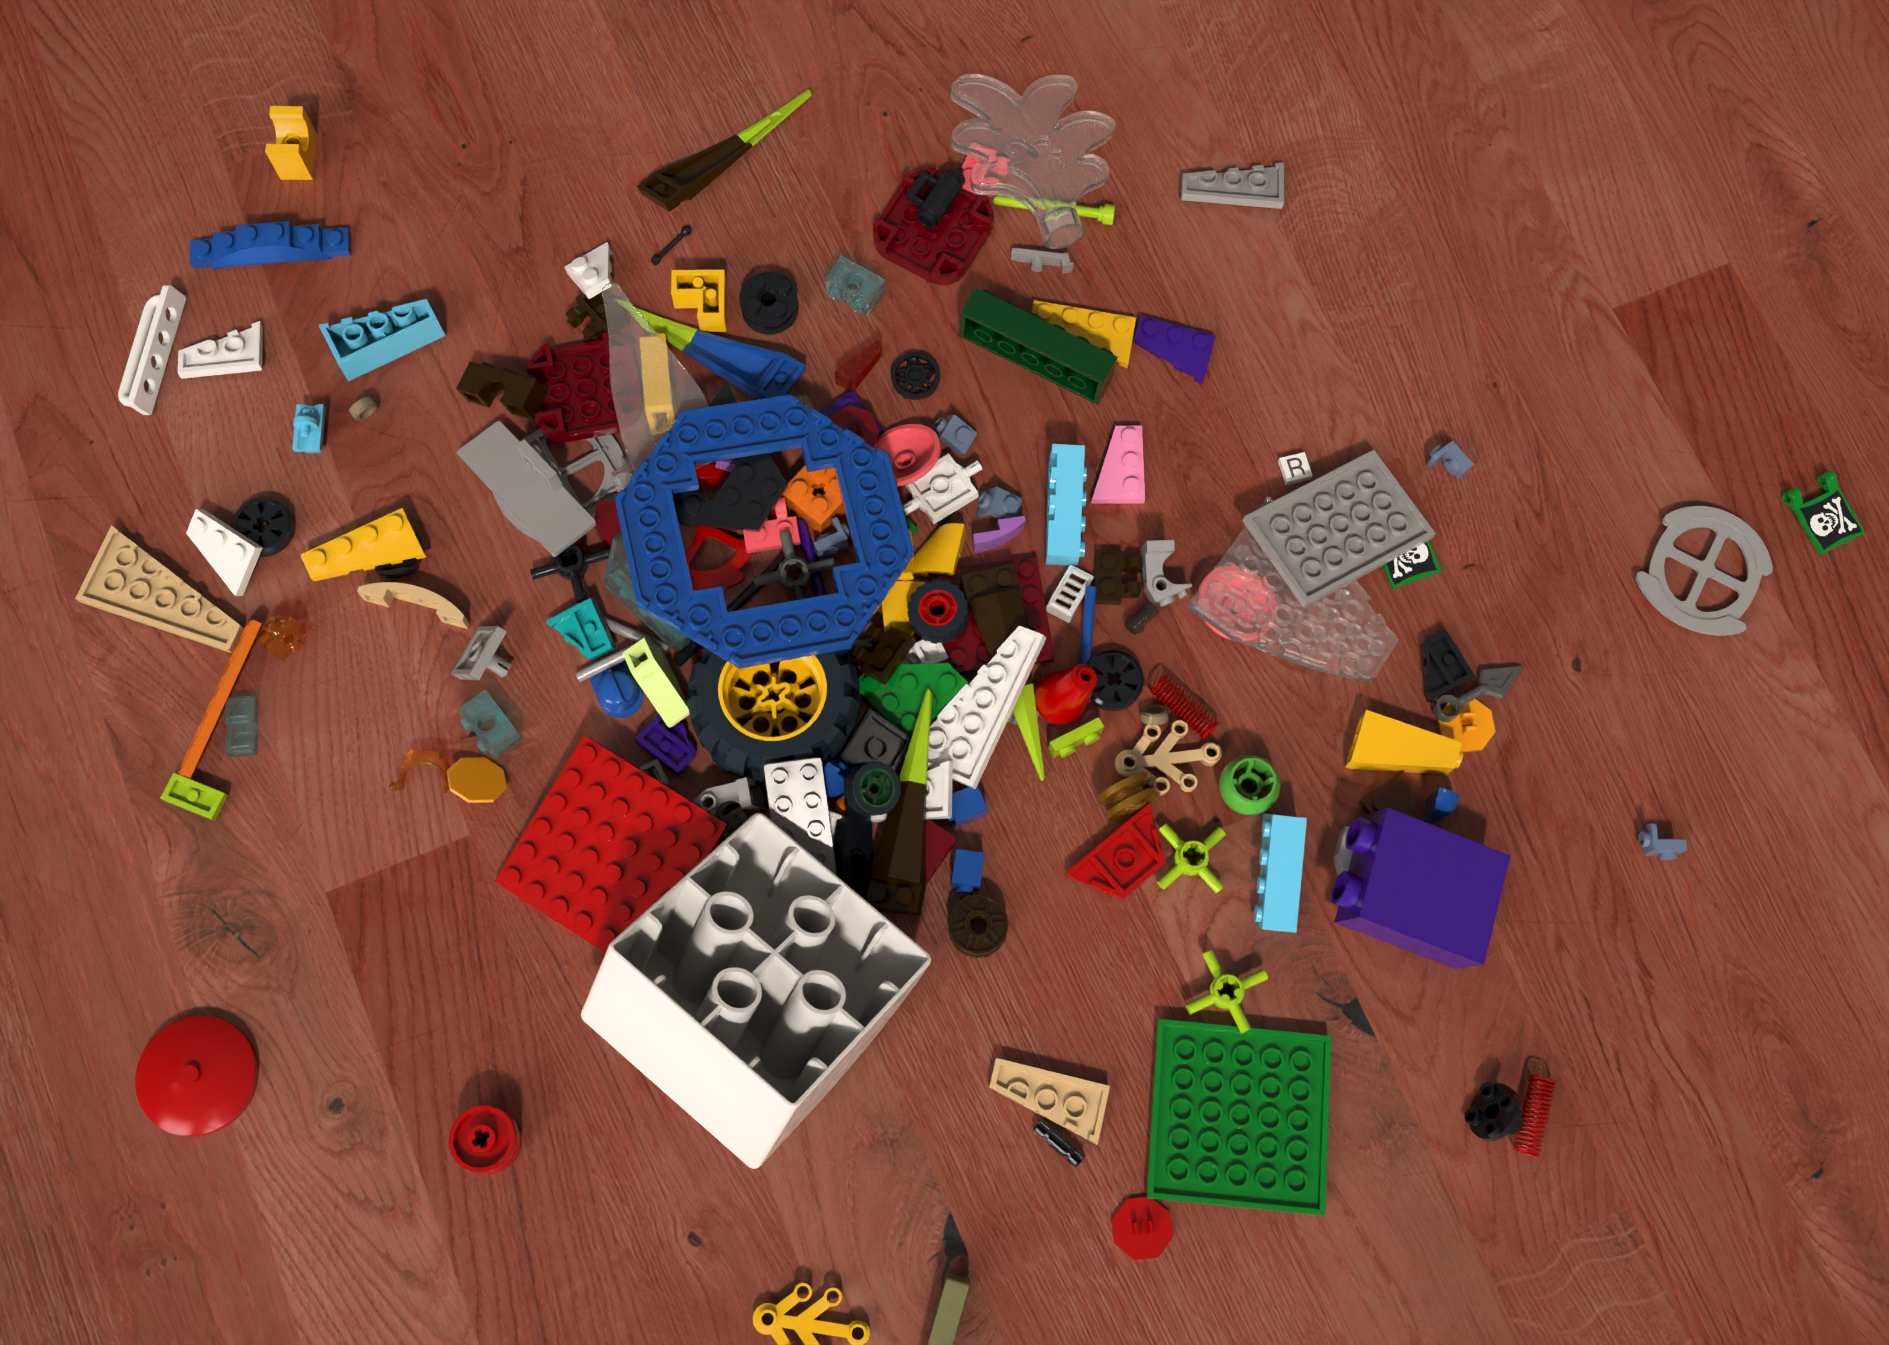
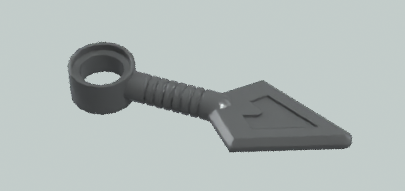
M1512 665L1480 669L1477 686L1457 697L1443 695L1436 701L1433 706L1435 717L1442 722H1451L1458 716L1462 706L1483 694L1502 699L1522 671V666ZM1449 703L1453 707L1454 713L1445 714L1441 710L1440 704Z

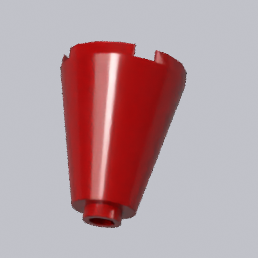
M1079 664L1044 675L1034 688L1036 710L1045 720L1052 724H1072L1084 713L1097 684L1095 671L1088 665Z

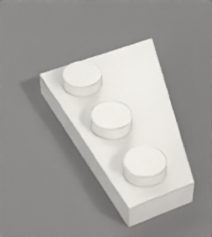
M255 322L251 324L252 328L238 332L237 329L228 332V336L216 341L209 339L179 350L177 373L180 378L261 371L263 355V326L261 322Z
M196 509L186 534L235 596H243L263 547L206 510Z
M949 760L927 771L926 820L952 818L953 762ZM888 812L883 815L871 816V821L885 822Z

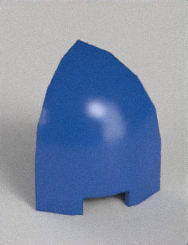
M841 758L829 761L823 769L827 798L844 795V782L852 768Z
M1437 788L1427 797L1424 822L1436 824L1449 817L1456 809L1460 796L1451 790Z

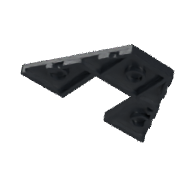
M726 383L722 385L709 407L737 403ZM769 453L740 457L713 501L708 500L694 490L672 494L678 523L688 527H713L726 530L738 529L760 532L788 488V484Z

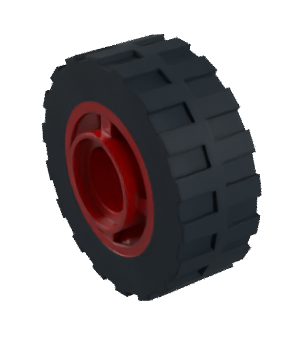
M946 580L928 581L924 585L917 587V590L910 596L911 600L910 602L908 601L907 606L909 621L916 635L921 636L922 640L930 641L933 644H944L947 641L957 639V636L961 635L964 632L965 626L967 627L969 608L964 592H961L957 585H953ZM937 608H943L945 610V612L939 616L932 614V612Z

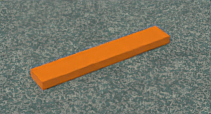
M253 619L246 623L179 767L178 775L191 778L262 623Z

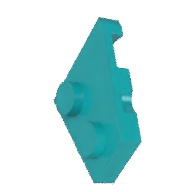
M589 598L546 620L548 626L560 632L566 641L571 645H575L579 652L589 660H594L617 648L595 598Z

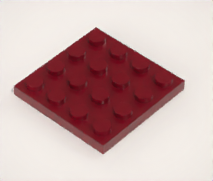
M1037 557L956 567L954 577L930 573L931 582L946 580L953 585H957L960 591L964 592L960 578L961 575L1014 563L1022 590L1026 628L1043 634L1046 637L1034 665L1054 662L1055 656ZM943 608L935 609L936 616L942 615L945 612ZM969 610L967 627L965 626L964 632L958 635L957 639L942 644L949 657L944 663L951 664L961 675L977 673L983 665L986 666L991 660Z

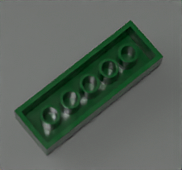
M975 287L961 311L959 337L1096 405L1099 404L1112 381L1118 357L1110 350L1099 348L1091 344L1084 337H1076L1066 332L1060 325H1052L1044 321L1035 313L1023 311L1015 303L1005 302L988 290H981Z

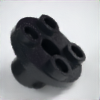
M1486 1082L1480 1087L1470 1108L1465 1112L1464 1119L1476 1136L1485 1141H1496L1505 1136H1512L1521 1129L1523 1112L1520 1109L1519 1097L1512 1088L1502 1083L1492 1084L1491 1082Z

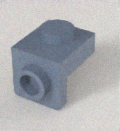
M955 414L938 418L932 427L939 440L944 442L958 455L966 454L977 435L976 431Z
M997 486L985 490L977 501V516L982 518L991 515L997 519L1018 517L1022 498Z
M1656 823L1647 824L1639 832L1638 841L1640 847L1643 848V856H1659L1660 860H1675L1678 855L1687 851V843L1684 839H1658Z

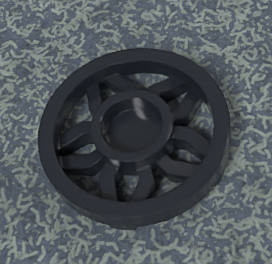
M918 352L908 353L901 356L894 363L891 370V382L896 392L903 398L920 400L933 395L940 382V370L937 363L930 356ZM911 359L913 360V362L915 363V365H911V366H910V364H911ZM918 359L928 362L929 365L920 366ZM907 361V369H897L903 362ZM904 374L905 377L902 378L897 375ZM936 374L935 382L932 385L929 379ZM896 381L904 383L903 389L897 384ZM926 384L929 389L922 387V385ZM909 385L913 387L910 392H906ZM917 387L919 388V390H920L921 392H923V393L914 394V393L916 392Z

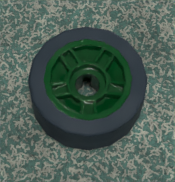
M880 761L865 762L853 767L847 774L844 782V796L848 805L856 813L863 816L883 815L891 811L898 803L901 795V782L896 771L890 765ZM870 785L875 786V790L872 793L869 791Z

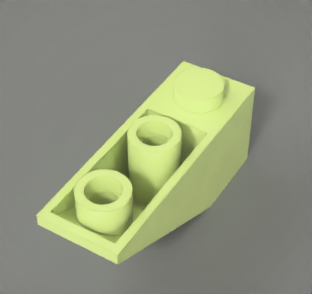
M642 638L622 653L632 675L669 728L690 715L687 700L661 647L646 638Z

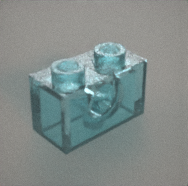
M842 255L824 279L825 292L832 299L841 300L849 304L854 311L858 313L863 312L870 316L886 292L885 279ZM850 286L859 287L856 290L849 289Z
M486 689L458 708L463 716L459 719L460 723L468 733L471 731L476 733L479 738L474 742L484 755L490 752L493 758L496 759L522 740L519 733ZM494 721L492 729L482 731V726L485 722Z

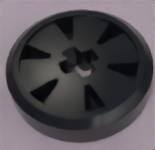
M267 497L255 498L244 503L236 511L231 522L233 529L263 547L259 557H269L281 552L288 546L295 531L294 519L289 510L278 500ZM265 522L267 526L265 527V531L261 532L259 530L261 528V523Z
M1109 650L1097 654L1089 661L1087 665L1097 675V684L1089 699L1095 706L1107 711H1120L1130 707L1137 701L1143 689L1144 675L1140 665L1132 656L1122 651ZM1117 676L1119 678L1117 682L1120 685L1114 683L1110 686L1108 684L1109 679L1106 677L1112 678Z

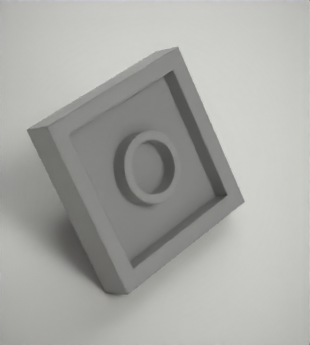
M479 626L451 674L460 680H480L485 669L488 668L501 678L508 673L506 668L510 669L512 663L498 656L495 652L507 631L499 626Z

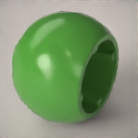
M1245 754L1232 759L1225 765L1219 779V791L1223 801L1230 809L1243 815H1257L1270 809L1278 799L1281 788L1280 776L1275 766L1269 760L1255 754ZM1242 770V775L1239 779H1233L1234 773ZM1246 782L1252 785L1254 792H1244L1241 788V783ZM1261 791H1266L1265 797L1258 800L1257 795Z

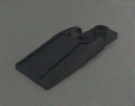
M848 805L847 817L842 818L838 822L835 831L834 856L836 876L863 899H866L870 881L868 875L873 862L871 816L858 814Z

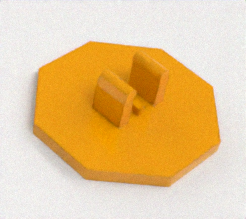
M1476 699L1462 706L1460 713L1453 721L1442 722L1437 719L1440 735L1462 742L1460 752L1482 750L1496 732L1492 711ZM1449 703L1442 710L1445 714L1454 713V709Z
M485 757L460 758L447 769L450 791L468 803L494 802L507 789L504 770Z

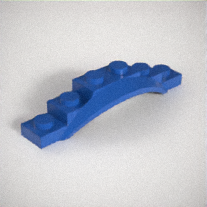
M289 221L236 225V231L213 233V238L190 240V265L193 269L206 267L220 269L272 263L330 260L333 257L351 256V233L348 227L321 229L319 224L292 226Z

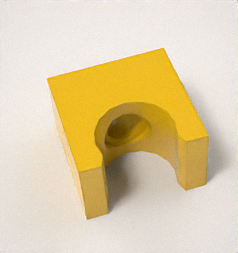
M270 106L269 114L275 126L276 144H266L265 152L281 180H313L318 135L304 107Z

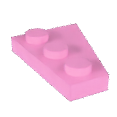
M1115 426L1091 504H1144L1145 483L1142 426Z

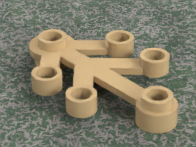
M1177 720L1172 724L1169 735L1153 755L1142 756L1149 744L1157 741L1161 734V729L1158 725H1147L1143 731L1142 738L1132 750H1124L1117 755L1115 768L1121 776L1129 777L1139 772L1148 771L1145 767L1155 766L1177 782L1183 791L1192 792L1198 784L1197 778L1193 774H1184L1172 764L1200 761L1205 766H1214L1221 759L1222 750L1218 744L1208 742L1201 749L1170 752L1177 741L1188 732L1186 722ZM1177 725L1182 726L1184 732L1179 734L1175 731L1174 727ZM1154 729L1157 736H1149L1147 730ZM1213 749L1216 752V756H1208L1206 750ZM1131 759L1134 762V766L1127 767L1124 764V760ZM1150 773L1152 778L1147 785L1152 788L1156 787L1158 782L1164 783L1166 789L1164 791L1159 790V796L1165 795L1170 789L1169 781L1164 777L1156 778ZM1185 779H1190V780H1192V781H1193V786H1192V787H1187V786H1185L1184 780H1185Z

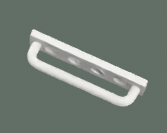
M163 285L161 293L154 295L146 302L118 391L119 401L124 406L132 407L143 415H151L186 302V296L171 285ZM167 308L170 311L169 321L167 320L165 314ZM159 332L163 335L162 344H160L158 339ZM152 356H154L156 359L155 368H153L151 364ZM145 380H147L149 384V389L147 392L144 389Z

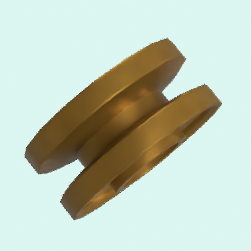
M1149 771L1131 775L1110 786L1097 796L1096 800L1099 805L1113 803V806L1105 813L1107 821H1114L1125 817L1159 797L1160 792L1157 787L1143 789V786L1152 778Z

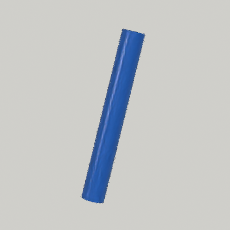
M1086 586L1079 660V664L1085 665L1091 660L1097 587Z

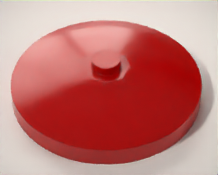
M192 1016L180 1019L163 1028L145 1047L139 1059L135 1076L138 1102L145 1115L156 1126L169 1133L189 1137L215 1133L233 1123L250 1104L258 1083V1058L249 1038L232 1023L211 1016Z

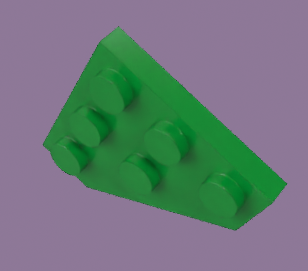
M949 663L900 664L886 685L864 674L858 678L860 693L891 724L911 738L928 688L933 694L931 724L965 684H969Z

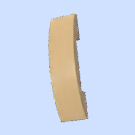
M380 582L359 586L357 590L361 598L367 602L390 608L393 598L436 609V614L443 623L468 629L470 625L461 611L451 602L437 593L419 586L398 582Z

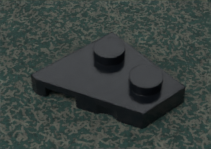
M1446 630L1420 645L1425 694L1428 703L1475 677V674Z

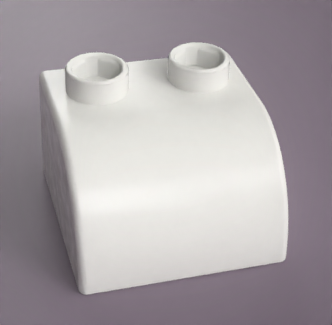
M755 813L609 944L581 1011V1017L585 1023L748 1167L757 1169L814 1109L869 1046L931 963V957L923 948L769 818L761 813Z

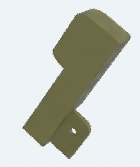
M947 1272L927 1345H953L969 1289L970 1278Z

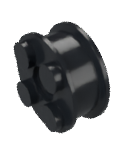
M763 272L754 275L745 282L740 291L739 301L743 319L752 330L765 335L781 333L790 328L798 316L799 305L796 289L787 277L779 273ZM769 301L774 302L771 306L764 305L766 302Z

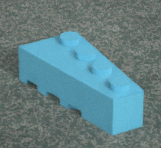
M427 299L392 307V311L379 313V311L370 312L367 317L355 320L349 317L341 319V323L329 325L325 323L319 325L348 382L445 336Z
M1052 444L1048 463L1046 565L1077 566L1079 558L1084 557L1085 541H1081V532H1085L1086 516H1082V507L1086 506V491H1083V482H1086L1087 466H1084L1085 445Z
M1263 813L1262 848L1259 855L1261 869L1260 876L1257 879L1259 905H1255L1254 922H1258L1257 927L1261 929L1297 932L1307 818Z

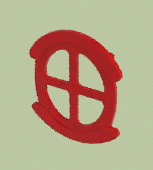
M702 463L694 465L699 488L713 486L720 489L731 473L716 468V464ZM775 508L767 521L776 519ZM692 527L696 529L697 533L686 550L685 555L693 591L722 586V590H726L740 584L744 580L741 569L753 554L746 552L744 539L739 540L713 527ZM708 537H712L737 551L730 561L716 569L695 571L690 568L695 555Z

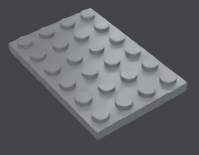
M1375 450L1246 515L1242 520L1303 608L1433 539L1436 534Z

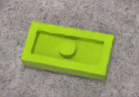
M1098 717L1051 741L1048 751L1052 758L1059 755L1062 758L1069 756L1076 751V746L1082 743L1090 745L1099 740L1104 725Z
M173 773L160 799L216 821L228 795Z

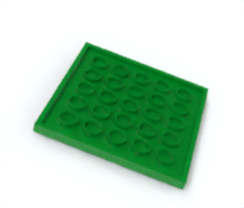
M1158 1019L1146 1198L1325 1216L1332 1036L1251 1028V1030L1241 1034L1238 1026Z

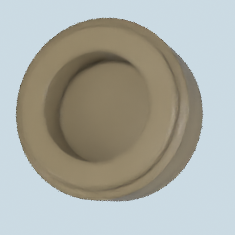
M365 397L355 402L350 407L349 413L355 421H363L371 417L377 411L378 406L372 397Z
M1152 704L1141 709V721L1144 724L1161 725L1169 720L1168 708L1163 705Z

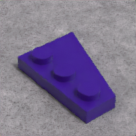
M1140 315L1133 343L1155 357L1165 359L1174 365V369L1181 373L1184 371L1195 378L1194 381L1202 386L1216 335Z

